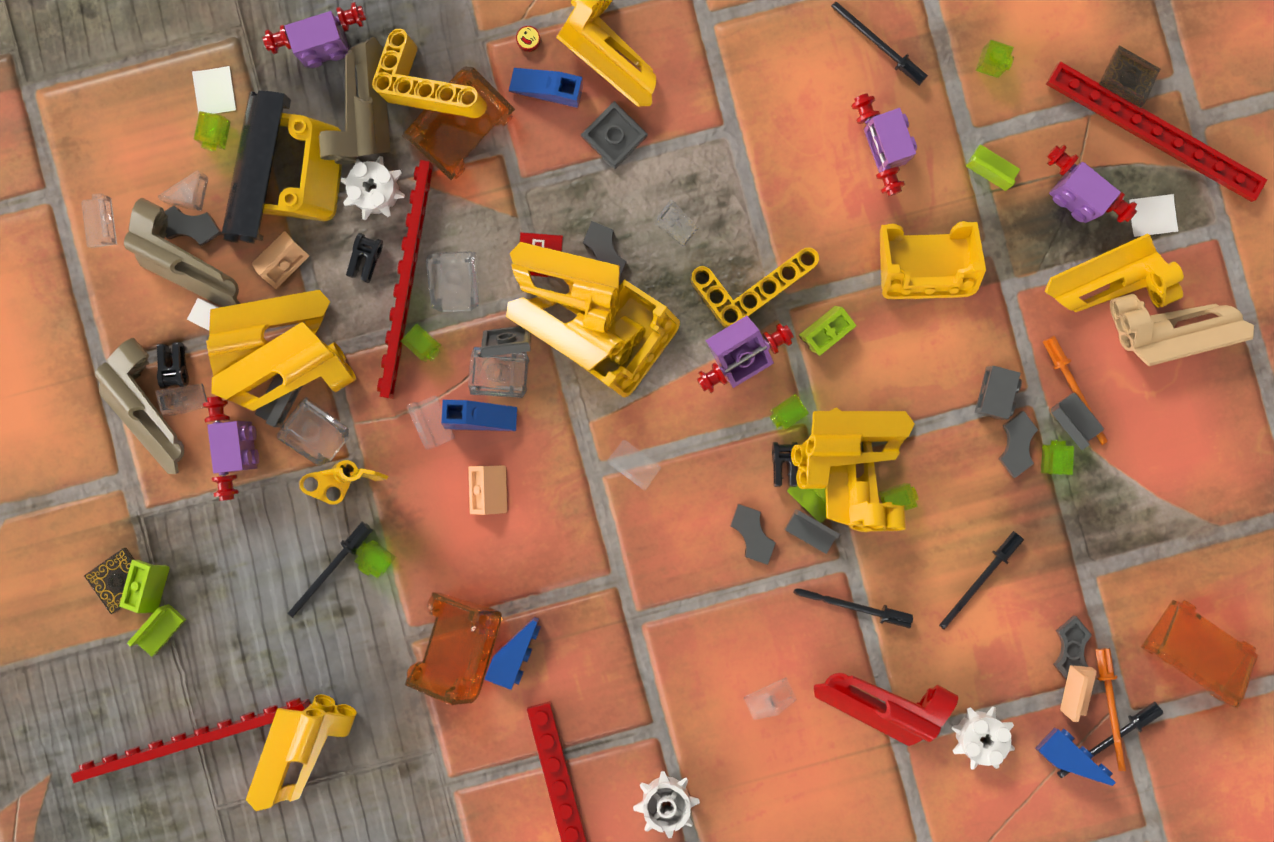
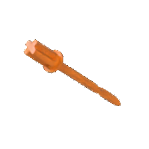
M1055 335L1045 339L1043 344L1053 361V369H1061L1072 391L1079 396L1091 411L1067 366L1072 360L1065 356ZM1103 431L1096 435L1101 445L1108 442Z
M1110 648L1095 649L1099 677L1097 679L1104 681L1118 771H1126L1112 680L1117 679V675H1114Z

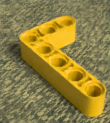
M395 29L389 34L372 82L374 90L386 102L471 118L481 117L485 113L487 104L473 87L409 76L417 53V45L403 29Z
M813 248L802 249L735 300L731 298L708 267H697L692 273L691 284L720 324L727 328L733 323L725 320L724 313L726 311H733L736 314L737 319L735 322L745 316L749 317L810 272L818 264L819 255ZM803 254L810 255L813 260L812 265H804L801 261V256ZM785 268L791 269L794 274L793 279H785L782 276V270ZM698 273H705L708 276V282L699 284L695 276ZM769 282L773 284L775 288L773 294H767L763 291L762 286L764 283ZM712 292H719L722 295V302L713 303L710 300V294ZM748 296L754 298L756 302L755 307L750 309L745 307L743 299Z

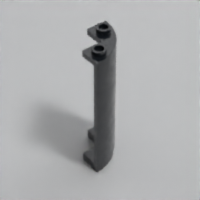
M251 91L249 93L221 233L224 236L223 240L238 243L240 239V241L255 244V240L263 241L264 236L259 234L283 108L289 109L291 99L285 93L258 91V94Z

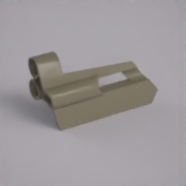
M371 37L367 41L351 47L345 55V131L320 132L321 159L335 160L337 164H353L357 162L356 157L391 152L387 102L372 86L373 78L383 52V47L375 37ZM355 65L357 66L359 98L356 95Z
M140 198L132 209L129 232L124 239L125 248L135 254L140 266L222 307L240 304L237 299L239 288L236 281L222 271L164 239L167 235L165 232L168 227V215L165 214L162 207L144 198Z
M135 338L128 339L112 353L105 363L97 368L95 377L100 382L99 395L168 474H177L179 472L177 463L184 455V446L135 382V379L141 376L140 373L149 364V355Z

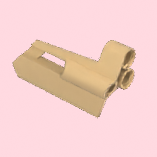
M1135 294L1110 300V310L1119 333L1121 345L1127 351H1134L1148 366L1253 339L1254 325L1244 321L1241 312L1232 306L1211 304L1150 316L1145 308V303L1143 301L1140 302ZM1210 313L1219 316L1174 328L1178 321Z

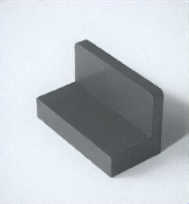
M280 374L274 376L266 393L283 383V378ZM303 386L258 408L255 414L266 420L267 424L281 428Z
M1075 392L1050 408L1053 416L1081 450L1090 445L1089 440L1104 430V427Z
M797 509L784 529L825 554L828 553L836 538L839 539L841 534Z

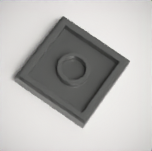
M614 101L581 134V137L615 170L648 137V134Z
M521 326L483 331L481 343L482 357L531 351V333Z

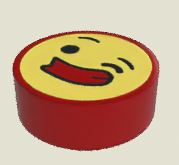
M524 26L517 32L516 41L520 49L532 52L540 45V35L536 28Z

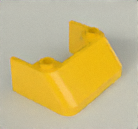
M282 113L280 126L288 127L290 135L296 140L306 141L300 188L289 187L284 189L279 195L278 205L265 204L263 213L329 221L335 216L337 210L342 164L335 163V160L321 159L319 135L322 131L341 130L334 125L303 115Z

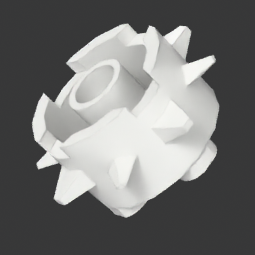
M379 156L376 162L366 161L362 163L359 159H356L357 162H355L347 178H341V182L346 185L348 195L343 202L344 205L358 206L362 210L363 220H366L370 214H380L381 212L387 217L391 216L390 207L395 205L397 199L405 197V194L399 191V186L396 182L402 174L401 170L389 171L384 166L382 156ZM373 184L377 186L376 189L369 191V187Z
M992 706L988 712H975L969 707L967 708V717L962 718L958 725H952L951 729L956 732V739L958 740V744L952 751L954 754H966L971 759L972 770L978 764L993 765L997 769L1009 751L1015 750V747L1011 745L1010 733L1014 724L1013 722H1001L996 718V707ZM981 737H985L986 739L981 742Z
M661 771L660 777L654 779L650 784H640L644 792L643 801L634 805L633 809L634 811L644 813V818L647 822L645 831L648 832L652 828L659 832L665 831L667 837L672 838L674 830L677 831L684 825L693 826V822L690 819V809L699 804L700 801L698 798L689 796L686 788L687 778L679 781L673 777H668L665 771ZM667 801L671 802V806H669V805H665L664 807L662 806V803H663V802H667Z

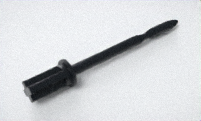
M834 2L831 5L834 10L898 63L895 67L896 71L899 69L919 86L928 77L925 72L910 61L908 54L902 58L838 2Z
M361 522L345 541H341L342 551L287 613L293 618L348 553L353 555L357 553V548L373 531L367 523Z
M1013 531L996 552L992 551L996 555L995 559L939 624L943 630L951 623L1002 561L1006 564L1009 563L1007 561L1009 557L1024 541L1020 535Z
M795 589L793 591L794 594L818 601L822 600L828 604L880 617L881 624L887 622L910 629L913 622L912 614L887 608V605H884L882 610L830 596H822L821 594L803 589Z
M1153 702L1136 715H1129L1128 718L1131 722L1120 729L1121 738L1135 728L1141 733L1143 727L1164 714L1163 710L1156 702ZM1113 735L1089 750V752L1095 756L1114 743ZM1062 769L1057 772L1060 778L1070 773Z

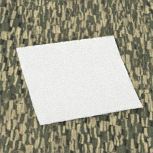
M229 66L192 72L199 116L236 110Z
M1174 194L1129 200V203L1135 202L1137 204L1135 208L1137 213L1131 219L1134 237L1145 234L1154 235L1178 232Z

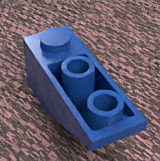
M514 68L509 92L578 108L583 89V78L559 71Z
M443 400L441 424L444 429L516 431L517 407L469 400Z
M534 617L494 654L484 680L510 690L514 683L519 685L524 672L520 670L523 661L528 662L532 652V648L528 646L531 639L536 640L541 626L537 625L539 618Z
M1054 727L1036 746L1035 749L1059 769L1111 786L1116 783L1111 778L1113 773L1102 763L1099 766L1091 760L1094 756L1083 746L1079 749L1072 742L1075 738L1064 728L1060 731Z

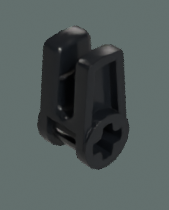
M358 233L353 244V252L346 276L351 278L357 276V273L360 271L359 267L362 258L365 256L366 260L364 267H362L363 271L360 278L363 282L370 283L377 260L382 252L383 240L369 239L365 237V234ZM364 245L371 246L372 248H366L364 247Z
M174 342L172 344V366L169 346L157 344V382L161 389H167L169 386L175 385L187 387L188 372L186 369L184 344L182 342Z
M792 442L791 444L772 443L774 487L782 486V479H784L782 477L783 462L788 465V486L797 487V466L793 464L791 459L792 448L794 445H798L797 442Z

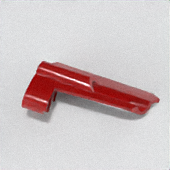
M835 673L828 677L825 683L814 685L815 698L907 746L914 745L922 740L927 742L933 741L954 711L959 698L955 693L936 685L932 689H927L920 702L914 703L853 675L848 676L844 673ZM859 689H862V690L866 691L867 693H869V694H871V695H873V696H875V697H877V698H879V699L885 701L886 704L883 703V702H881L880 700H878V699H876V698H874V697H872V696H870V695H868V694H866V693L860 691Z

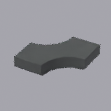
M174 205L165 211V214L168 215V227L165 232L167 233V239L189 236L195 239L199 245L203 246L222 233L208 212L198 216H189L183 214Z
M591 221L583 244L593 251L598 261L619 265L621 277L627 261L622 259L614 250L612 244L614 230Z
M1021 411L1003 425L1007 434V446L999 460L1013 478H1016L1034 464L1030 456L1029 446L1033 435L1038 429L1024 411Z
M738 504L730 526L738 530L745 540V557L768 565L776 542L763 533L760 526L761 512Z
M1072 616L1056 630L1061 640V652L1053 665L1066 680L1070 665L1088 667L1084 658V649L1092 634L1077 616Z

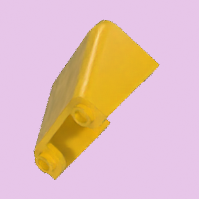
M962 221L951 229L950 234L904 235L903 228L897 224L881 225V288L884 298L968 297L978 291L986 272V266L977 222Z
M624 279L621 285H619L620 307L616 311L612 324L622 316H627L646 328L645 335L638 345L633 346L632 354L624 365L620 366L609 358H605L591 371L585 370L625 398L633 393L679 329L680 321L665 305Z

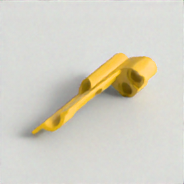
M301 322L212 377L211 393L254 411L322 376L334 392H338L354 382L356 376L351 367L346 363L343 351L335 342L327 345L304 322ZM277 374H280L283 378L281 385L260 398L247 393Z
M836 407V408H834V409H832V410H830V411H841V410H839V409ZM863 442V452H873L872 442ZM874 462L864 463V473L856 478V464L830 467L829 481L825 488L827 519L848 525L851 529L860 532L901 531L906 529L904 505H892V502L879 503Z
M322 694L316 695L313 703L304 711L278 708L246 797V801L255 811L271 808L274 804L281 801L289 800L291 802L299 799L327 737L348 736L357 714L356 710L345 704L335 705L333 698ZM290 763H302L303 767L297 783L283 786Z

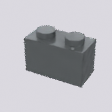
M997 366L986 367L974 413L1001 420L1009 419L1015 411L1016 403L1013 401L1015 394L1021 388L1022 380L1019 379L1021 373Z

